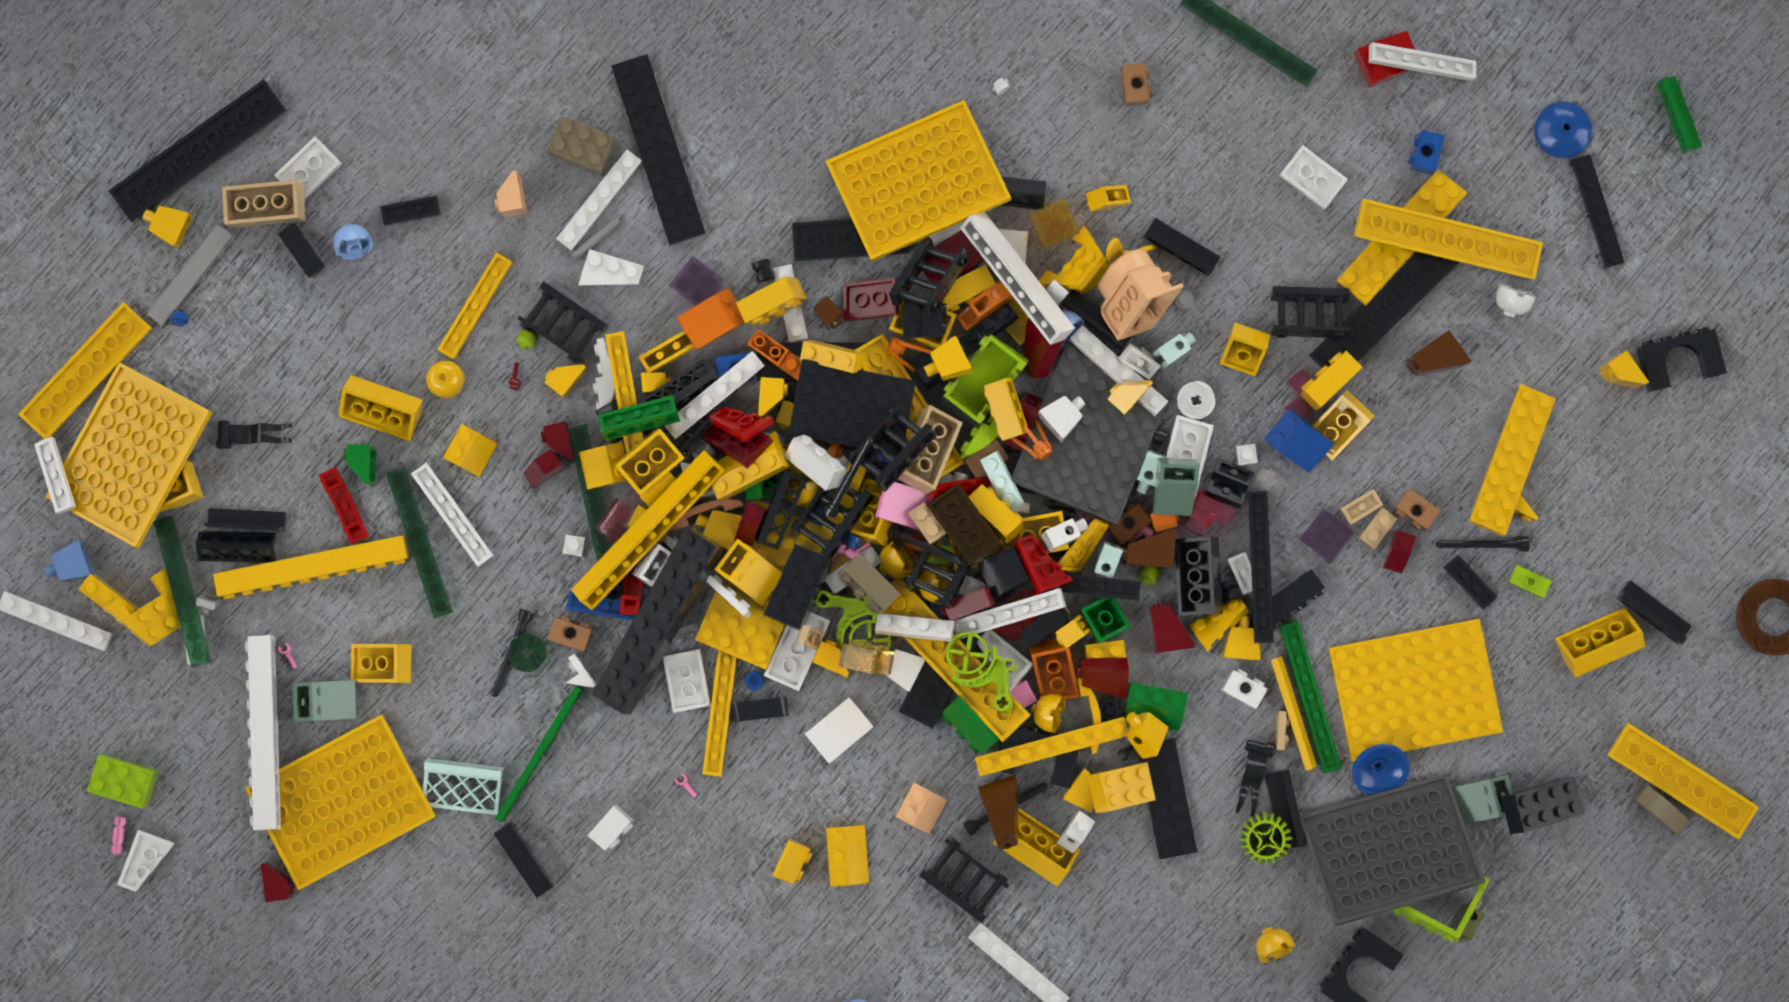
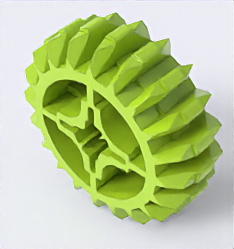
M1263 812L1262 819H1260L1258 814H1255L1256 821L1249 817L1250 826L1247 823L1243 824L1247 831L1240 830V833L1245 835V837L1239 838V841L1245 842L1240 847L1241 849L1248 848L1244 852L1245 856L1252 853L1250 856L1251 861L1258 857L1257 864H1260L1262 859H1264L1265 865H1268V859H1271L1272 863L1275 864L1274 857L1277 856L1279 860H1282L1283 858L1280 853L1288 854L1284 847H1291V844L1286 843V841L1292 840V837L1285 834L1291 831L1289 828L1283 830L1287 823L1279 824L1281 821L1279 816L1276 820H1273V813L1267 818L1266 812ZM1263 823L1272 824L1265 831H1260L1255 828L1256 826ZM1276 828L1281 832L1280 845L1273 840ZM1251 833L1258 838L1255 849L1250 845L1249 838ZM1269 834L1268 837L1272 843H1266V841L1262 843L1263 840L1260 835ZM1267 846L1276 849L1269 854L1260 853Z

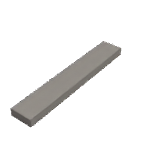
M217 224L147 315L164 327L172 312L178 309L234 236Z

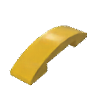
M1077 678L1080 697L1088 696L1093 725L1101 723L1100 710L1094 693L1091 689L1083 687L1081 685V678ZM1099 744L1090 746L1091 754L1097 752Z

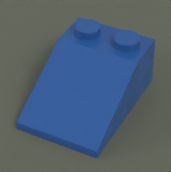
M1291 407L1264 437L1276 450L1309 473L1334 445L1331 440Z

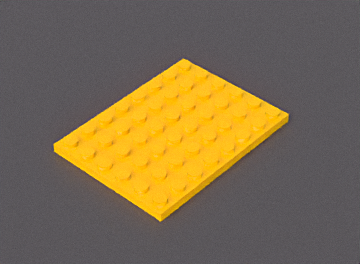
M965 100L825 161L871 262L961 223L970 215L981 214L1011 200V196Z
M119 362L63 463L76 505L75 508L69 511L139 549L213 412ZM48 491V493H47V495L45 496V498L51 500V497H50V494H49V491Z
M1480 619L1328 648L1351 762L1355 761L1365 749L1376 744H1392L1404 752L1503 732Z
M381 714L279 769L281 829L267 830L297 889L301 890L435 818L436 814L384 715ZM249 786L245 787L249 797L252 796V788Z

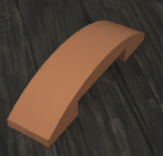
M726 499L700 504L688 510L670 528V531L673 533L689 527L688 519L721 506H723L727 513L743 507V502Z

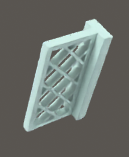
M431 758L424 762L423 792L427 797V793L433 790L439 797L437 801L429 802L431 807L492 815L498 814L504 767ZM429 773H437L441 780L433 785L429 780ZM450 775L456 776L460 781L453 788L446 780ZM469 778H475L479 783L473 790L465 782ZM488 780L497 781V788L492 792L484 785ZM441 782H444L450 789L443 796L435 788ZM461 784L469 792L463 798L455 791ZM482 786L488 795L480 801L474 791ZM451 792L458 799L454 805L448 804L444 799ZM470 794L477 802L473 807H468L463 801ZM490 797L495 803L494 810L487 809L482 802Z

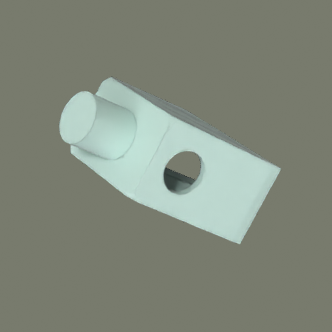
M1191 333L1185 336L1178 334L1152 354L1161 364L1160 372L1191 350L1190 345L1196 342Z
M1147 450L1136 477L1140 481L1136 489L1137 492L1147 495L1150 485L1155 486L1158 458H1166L1165 455ZM1146 471L1153 472L1151 477H1145Z
M1104 540L1094 567L1097 577L1113 578L1123 552L1122 546ZM1104 563L1110 564L1108 569L1102 568Z

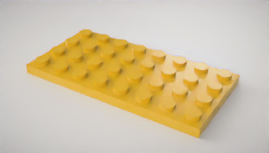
M754 500V504L767 510L769 504L760 500ZM781 513L775 516L774 522L776 526L785 522L784 514ZM792 515L779 550L760 544L756 539L753 546H747L779 571L783 572L795 544L813 551L816 543L801 533L797 538L790 533L792 524L800 518ZM810 521L805 525L806 528L819 536L822 526ZM777 532L769 533L766 541L776 544L779 537ZM721 577L724 581L721 585L725 588L729 586L737 593L735 598L739 601L743 599L751 606L748 610L753 614L748 619L745 618L722 595L715 591L695 640L766 670L785 626L764 615L773 592L761 606Z

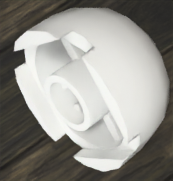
M1504 284L1499 285L1496 294L1497 305L1504 310V315L1515 317V314L1523 315L1527 313L1536 296L1529 292L1514 289Z

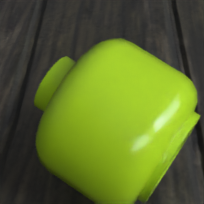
M521 330L516 342L523 350L527 348L532 349L536 343L537 336L531 330Z
M1143 567L1139 574V578L1146 586H1149V584L1155 585L1160 576L1158 569L1152 567Z

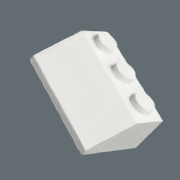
M806 435L793 438L784 456L825 491L839 487L847 474L846 468L837 459L832 458L824 448L819 447Z

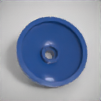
M1553 103L1547 106L1537 117L1535 137L1541 149L1550 156L1561 159L1574 157L1580 154L1591 140L1592 124L1590 118L1581 107L1574 103ZM1564 125H1568V126H1569V130H1568V131L1564 130V128H1563Z
M1376 744L1365 749L1356 758L1352 768V777L1356 786L1366 794L1374 795L1398 788L1404 783L1409 773V760L1403 750L1395 745Z

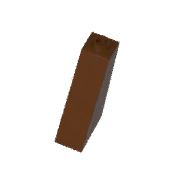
M1015 775L979 786V793L999 851L1018 845L1019 788Z

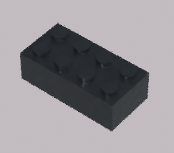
M1219 537L1175 539L1178 616L1223 614Z
M795 544L764 615L769 619L799 631L803 624L806 625L833 561L826 556Z
M1575 776L1559 778L1500 796L1510 834L1525 833L1584 814Z

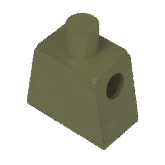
M1480 900L1459 940L1460 942L1472 940L1484 917V913L1480 911L1484 903L1482 900ZM1470 904L1460 906L1448 927L1455 931L1457 930Z

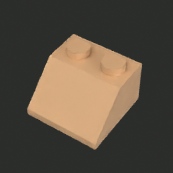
M516 170L510 173L498 190L497 199H494L496 210L504 218L527 214L521 177Z
M913 782L895 817L930 834L947 800Z

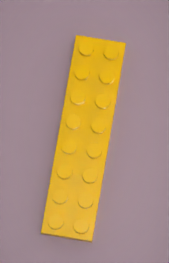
M1437 170L1403 208L1447 218L1467 196V192L1441 171ZM1372 241L1337 279V283L1343 288H1349V293L1366 306L1415 251Z
M123 302L18 415L44 439L52 437L115 370L118 363H121L153 328Z
M883 334L855 349L865 353L862 371L912 380L902 363L890 356L891 352L887 350L889 343ZM915 385L909 420L916 424L921 410L927 407L928 404ZM907 428L905 439L907 442L912 433L909 428ZM954 445L941 477L964 464V461L959 458L960 455Z
M1523 384L1518 386L1468 522L1503 537L1506 535L1556 398Z
M1629 723L1625 724L1607 753L1608 757L1736 839H1740L1759 809V806Z

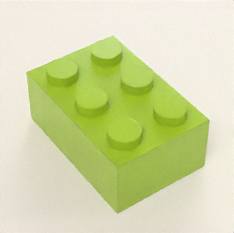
M98 754L86 792L138 808H148L159 770L106 754Z

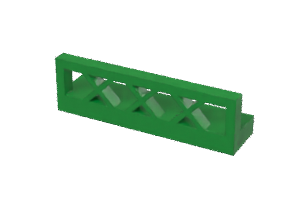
M1676 76L1662 78L1656 85L1682 154L1701 148V141Z
M673 395L598 415L605 441L680 422Z

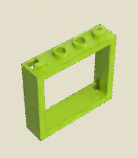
M1484 876L1485 883L1475 886L1479 889L1456 931L1409 906L1391 911L1397 916L1402 915L1406 917L1407 921L1414 925L1419 924L1425 927L1424 929L1431 934L1437 933L1441 935L1446 942L1450 941L1458 944L1489 885L1490 879Z

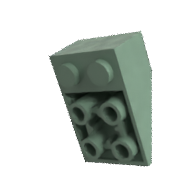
M1158 458L1153 514L1191 516L1200 468L1196 459Z
M355 680L293 683L294 722L357 719Z
M1507 774L1452 787L1465 824L1505 816L1500 796L1513 793Z

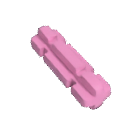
M116 816L114 819L116 826L113 828L111 853L122 854L123 846L121 845L124 842L125 828L123 827L126 825V817Z

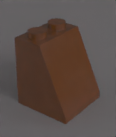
M1448 330L1405 361L1408 371L1411 374L1414 373L1416 376L1461 368L1470 363L1471 359L1450 330Z
M1171 529L1126 545L1121 555V561H1124L1123 565L1172 569L1176 529Z

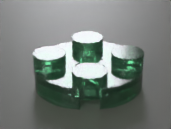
M531 633L517 635L511 639L507 649L509 662L514 668L522 672L537 670L545 661L547 655L546 646L543 641ZM528 647V650H532V653L529 654L528 658H525V655H522V651Z

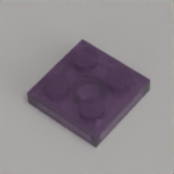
M692 255L669 286L696 306L712 295L723 278Z
M1322 509L1299 540L1330 563L1354 532L1325 509Z

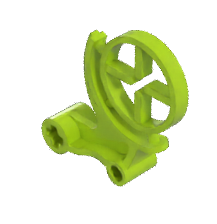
M821 590L816 600L817 606L821 608L841 607L844 610L837 627V643L841 654L851 650L854 656L862 661H877L878 657L873 658L871 643L868 644L869 659L863 658L855 652L852 644L866 643L867 640L852 639V635L860 625L867 623L868 638H871V623L876 624L878 614L872 613L866 607L867 603L864 600H859L857 597H845L830 593L827 590ZM822 594H826V597H829L825 604L818 601ZM873 615L872 619L863 620L857 624L852 622L860 616ZM848 626H851L849 645L844 646L845 631ZM887 635L888 638L873 639L874 643L888 642L885 653H888L891 646L890 635Z
M964 632L952 638L946 650L947 661L951 668L956 671V675L952 676L951 681L969 688H978L990 683H996L998 688L994 699V706L1002 714L1010 713L1014 708V703L1010 697L1009 677L1010 673L1017 671V664L1012 659H1004L999 656L997 645H993V649H989L984 639L975 633ZM968 636L967 651H971L973 637L979 639L985 647V654L970 653L972 657L984 659L983 663L972 671H967L969 664L968 656L964 658L962 671L957 669L950 659V654L965 655L964 651L951 648L957 640ZM993 653V659L990 666L985 672H983V669L988 663L989 654ZM977 673L980 674V676H978V677H976V678H973V679H960V678H959L961 674H962V675H974V674H977ZM1005 700L1008 705H1004L1002 708L1000 703H1003Z

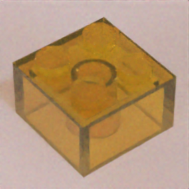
M1066 198L1057 200L1027 214L1042 249L1080 233Z
M851 641L850 644L843 643L839 667L869 674L891 675L895 652L889 651L887 646H875L865 641Z

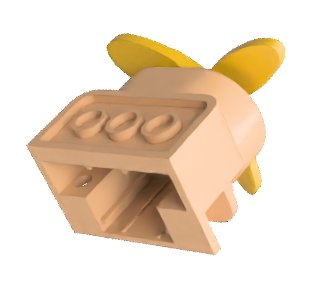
M1116 237L1107 246L1105 253L1107 261L1083 290H1077L1080 294H1083L1098 286L1105 299L1101 306L1102 317L1119 341L1153 329L1184 286L1181 283L1172 287L1169 283L1171 278L1170 272L1163 273L1159 267H1156L1148 255L1149 252L1157 249L1155 244L1131 251H1123L1122 243Z

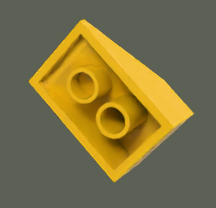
M1346 390L1313 425L1334 443L1326 455L1333 461L1375 415Z
M186 461L159 512L188 505L203 498L192 462Z
M351 644L350 680H355V683H411L412 644Z

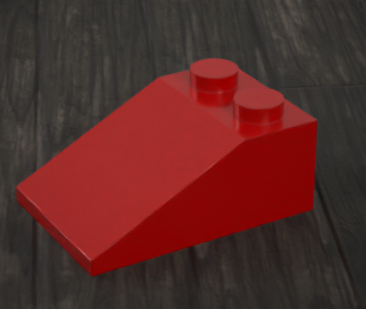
M1407 31L1374 42L1415 50ZM1370 44L1358 48L1354 53L1369 88L1411 71L1369 63Z

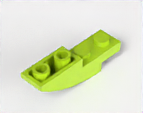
M991 414L985 423L982 422L979 426L975 425L969 433L971 436L968 442L965 441L960 448L962 452L959 456L960 459L974 455L998 437L996 431L997 424Z

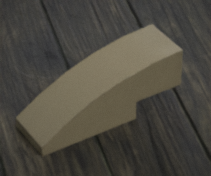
M1644 785L1633 799L1647 813L1676 835H1679L1689 822L1688 818L1649 785Z

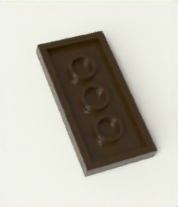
M959 483L927 504L929 510L970 567L1002 546L1001 541Z

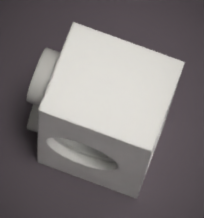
M1237 669V671L1231 670L1221 691L1249 707L1257 709L1267 691V688L1263 687L1265 683L1256 678L1254 680L1247 678L1248 674L1240 669ZM1243 682L1248 683L1250 686V690L1247 693H1242L1240 690V685Z

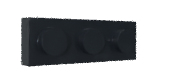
M437 195L380 206L384 226L441 215Z
M1456 555L1443 567L1482 610L1498 597L1459 555Z

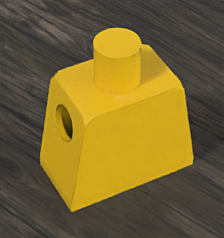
M159 206L156 213L147 209L142 219L151 223L148 229L150 232L179 249L193 216L184 211Z
M956 336L932 351L930 355L933 363L924 366L928 377L939 373L943 381L973 372Z
M712 510L710 517L699 514L695 524L704 527V535L729 551L735 542L734 539L742 516Z
M1244 616L1238 622V627H1229L1222 653L1223 658L1261 660L1260 645L1254 644V629L1249 628L1250 617Z
M1134 712L1129 713L1126 717V721L1130 724L1126 734L1128 740L1142 759L1157 756L1169 727L1149 712L1138 715Z
M1083 768L1062 798L1091 813L1094 809L1087 776L1090 773Z

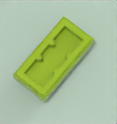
M1515 565L1508 583L1542 599L1545 597L1552 582L1519 565Z

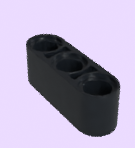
M294 222L278 233L283 243L309 278L325 268L323 262Z
M787 697L731 703L733 722L789 716Z

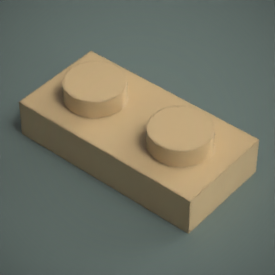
M1372 489L1343 506L1340 510L1349 525L1383 506V503L1375 490Z
M925 502L908 513L929 544H934L946 535V532Z
M1381 507L1359 536V539L1374 550L1397 518Z
M803 624V627L798 632L797 643L818 650L823 631Z
M1276 711L1275 750H1285V746H1288L1289 738L1285 733L1286 727H1289L1290 720L1286 711Z

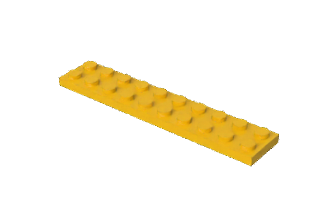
M1368 199L1361 200L1353 236L1530 280H1535L1543 242Z
M895 579L891 583L900 595L881 614L939 619L914 591H908L906 588L907 584L902 579ZM904 637L1002 742L1031 716L1011 694L1010 697L1014 703L1013 710L1008 714L1000 713L994 706V699L998 688L996 683H990L978 688H969L951 681L952 676L956 675V671L951 668L946 658L949 641ZM960 640L953 644L951 649L965 652L964 656L950 654L951 662L957 669L962 671L965 656L969 657L967 671L975 670L982 664L976 657L970 655L971 651H967L966 646ZM979 673L974 674V675H962V674H961L959 678H960V679H973V678H976V677L980 676V674H979ZM1004 700V702L1000 703V705L1003 708L1004 705H1008V703Z

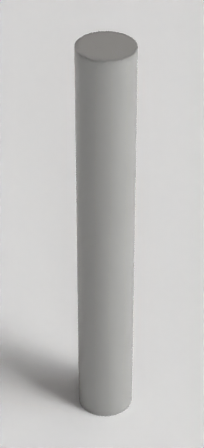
M617 218L612 220L572 253L573 256L578 259L621 224Z

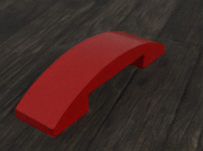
M337 467L319 474L318 476L325 491L328 492L351 545L369 537L357 506Z
M638 563L624 577V593L621 595L620 615L636 616L641 607L643 581L632 575Z

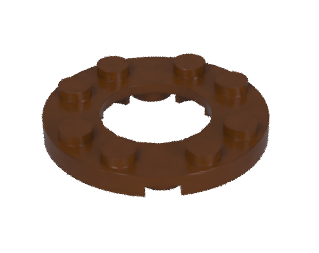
M1767 579L1757 582L1744 592L1738 602L1736 609L1738 631L1743 640L1757 652L1771 656L1789 654V630L1780 636H1771L1760 629L1756 619L1759 606L1768 599L1777 598L1789 605V581L1784 579Z

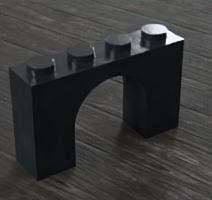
M1709 327L1697 329L1698 333L1691 334L1688 331L1680 333L1679 337L1672 339V336L1660 338L1661 342L1654 343L1653 340L1642 342V346L1637 348L1642 372L1649 381L1646 384L1647 392L1671 387L1666 368V358L1674 347H1686L1694 352L1699 361L1703 380L1726 374L1716 329L1709 330Z
M1031 580L1021 585L1035 589ZM1016 588L1011 589L1010 591L1004 593L1003 595L995 599L1001 600L1003 597L1011 593ZM1065 608L1041 614L1033 623L1019 633L1029 648H1033L1070 622L1068 619L1070 615Z
M1020 726L1004 742L1001 741L999 751L1059 734L1047 732V735L1039 733L1040 729L1028 727V730L1021 729ZM1079 749L1055 756V765L1050 784L1070 789ZM1015 767L1002 770L1001 772L1014 774Z
M1366 928L1357 929L1352 936V939H1354L1350 945L1347 944L1342 950L1341 954L1343 956L1339 962L1336 960L1331 966L1330 970L1332 972L1328 978L1325 976L1320 982L1319 986L1321 988L1319 991L1334 1002H1368L1348 985L1347 970L1349 965L1355 959L1367 956L1374 958L1393 971L1404 955Z

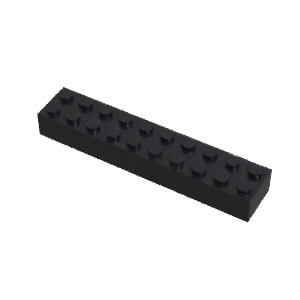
M685 527L592 695L621 714H632L725 547L695 528Z

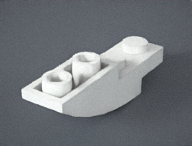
M604 338L596 339L597 344H594L596 356L599 355L600 363H597L599 375H603V377L595 378L596 383H593L594 394H598L599 402H596L597 409L613 401L616 394L606 340Z

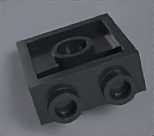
M905 299L903 338L942 339V334H946V323H942V315H946L947 304L942 302L939 311H936L932 318L929 317L926 305Z

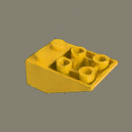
M739 539L734 542L715 568L717 574L761 606L777 586L782 574L781 571Z

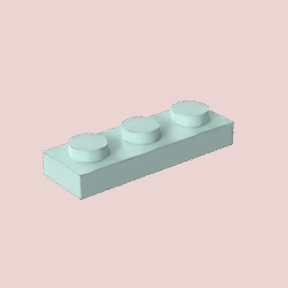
M999 451L981 459L980 461L1000 501L1003 499L1010 506L1009 509L1024 503L1015 483L1011 480L1012 477Z

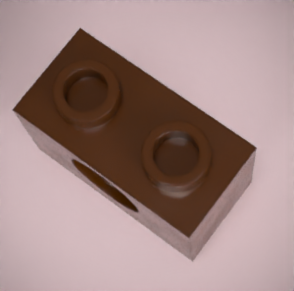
M828 296L813 307V313L828 330L831 328L835 329L842 323V312Z
M1130 504L1123 510L1125 514L1120 517L1117 526L1109 523L1110 525L1107 529L1120 546L1152 522L1139 504L1135 506ZM1125 518H1130L1133 521L1132 528L1124 527L1123 520Z

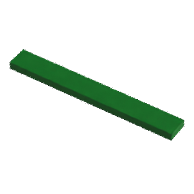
M1298 620L1279 625L1322 774L1341 769L1340 760Z
M579 686L574 687L495 817L497 821H505L583 692V689Z

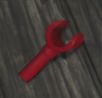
M514 362L509 387L517 391L521 381L516 379L519 363Z

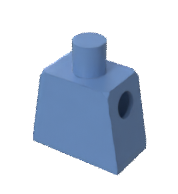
M79 540L52 554L53 564L44 567L48 578L57 575L60 581L87 578L89 574H94L84 541Z

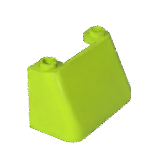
M985 335L980 341L979 345L981 348L969 362L973 372L957 377L954 383L950 380L943 389L946 391L944 394L945 398L979 424H981L991 409L990 403L984 394V386L1004 378L1011 377L1012 381H1014L1029 361L993 335L989 337Z

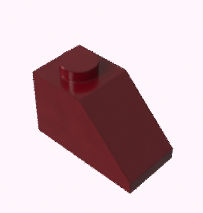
M567 422L543 426L544 431L541 432L543 443H546L547 446L569 460L574 461L575 456Z
M747 502L734 540L739 539L744 544L753 546L766 513V508Z
M1399 530L1394 531L1383 568L1402 574L1411 555L1416 536Z
M268 862L260 864L265 902L293 898L292 894H294L295 890L293 882L290 883V878Z

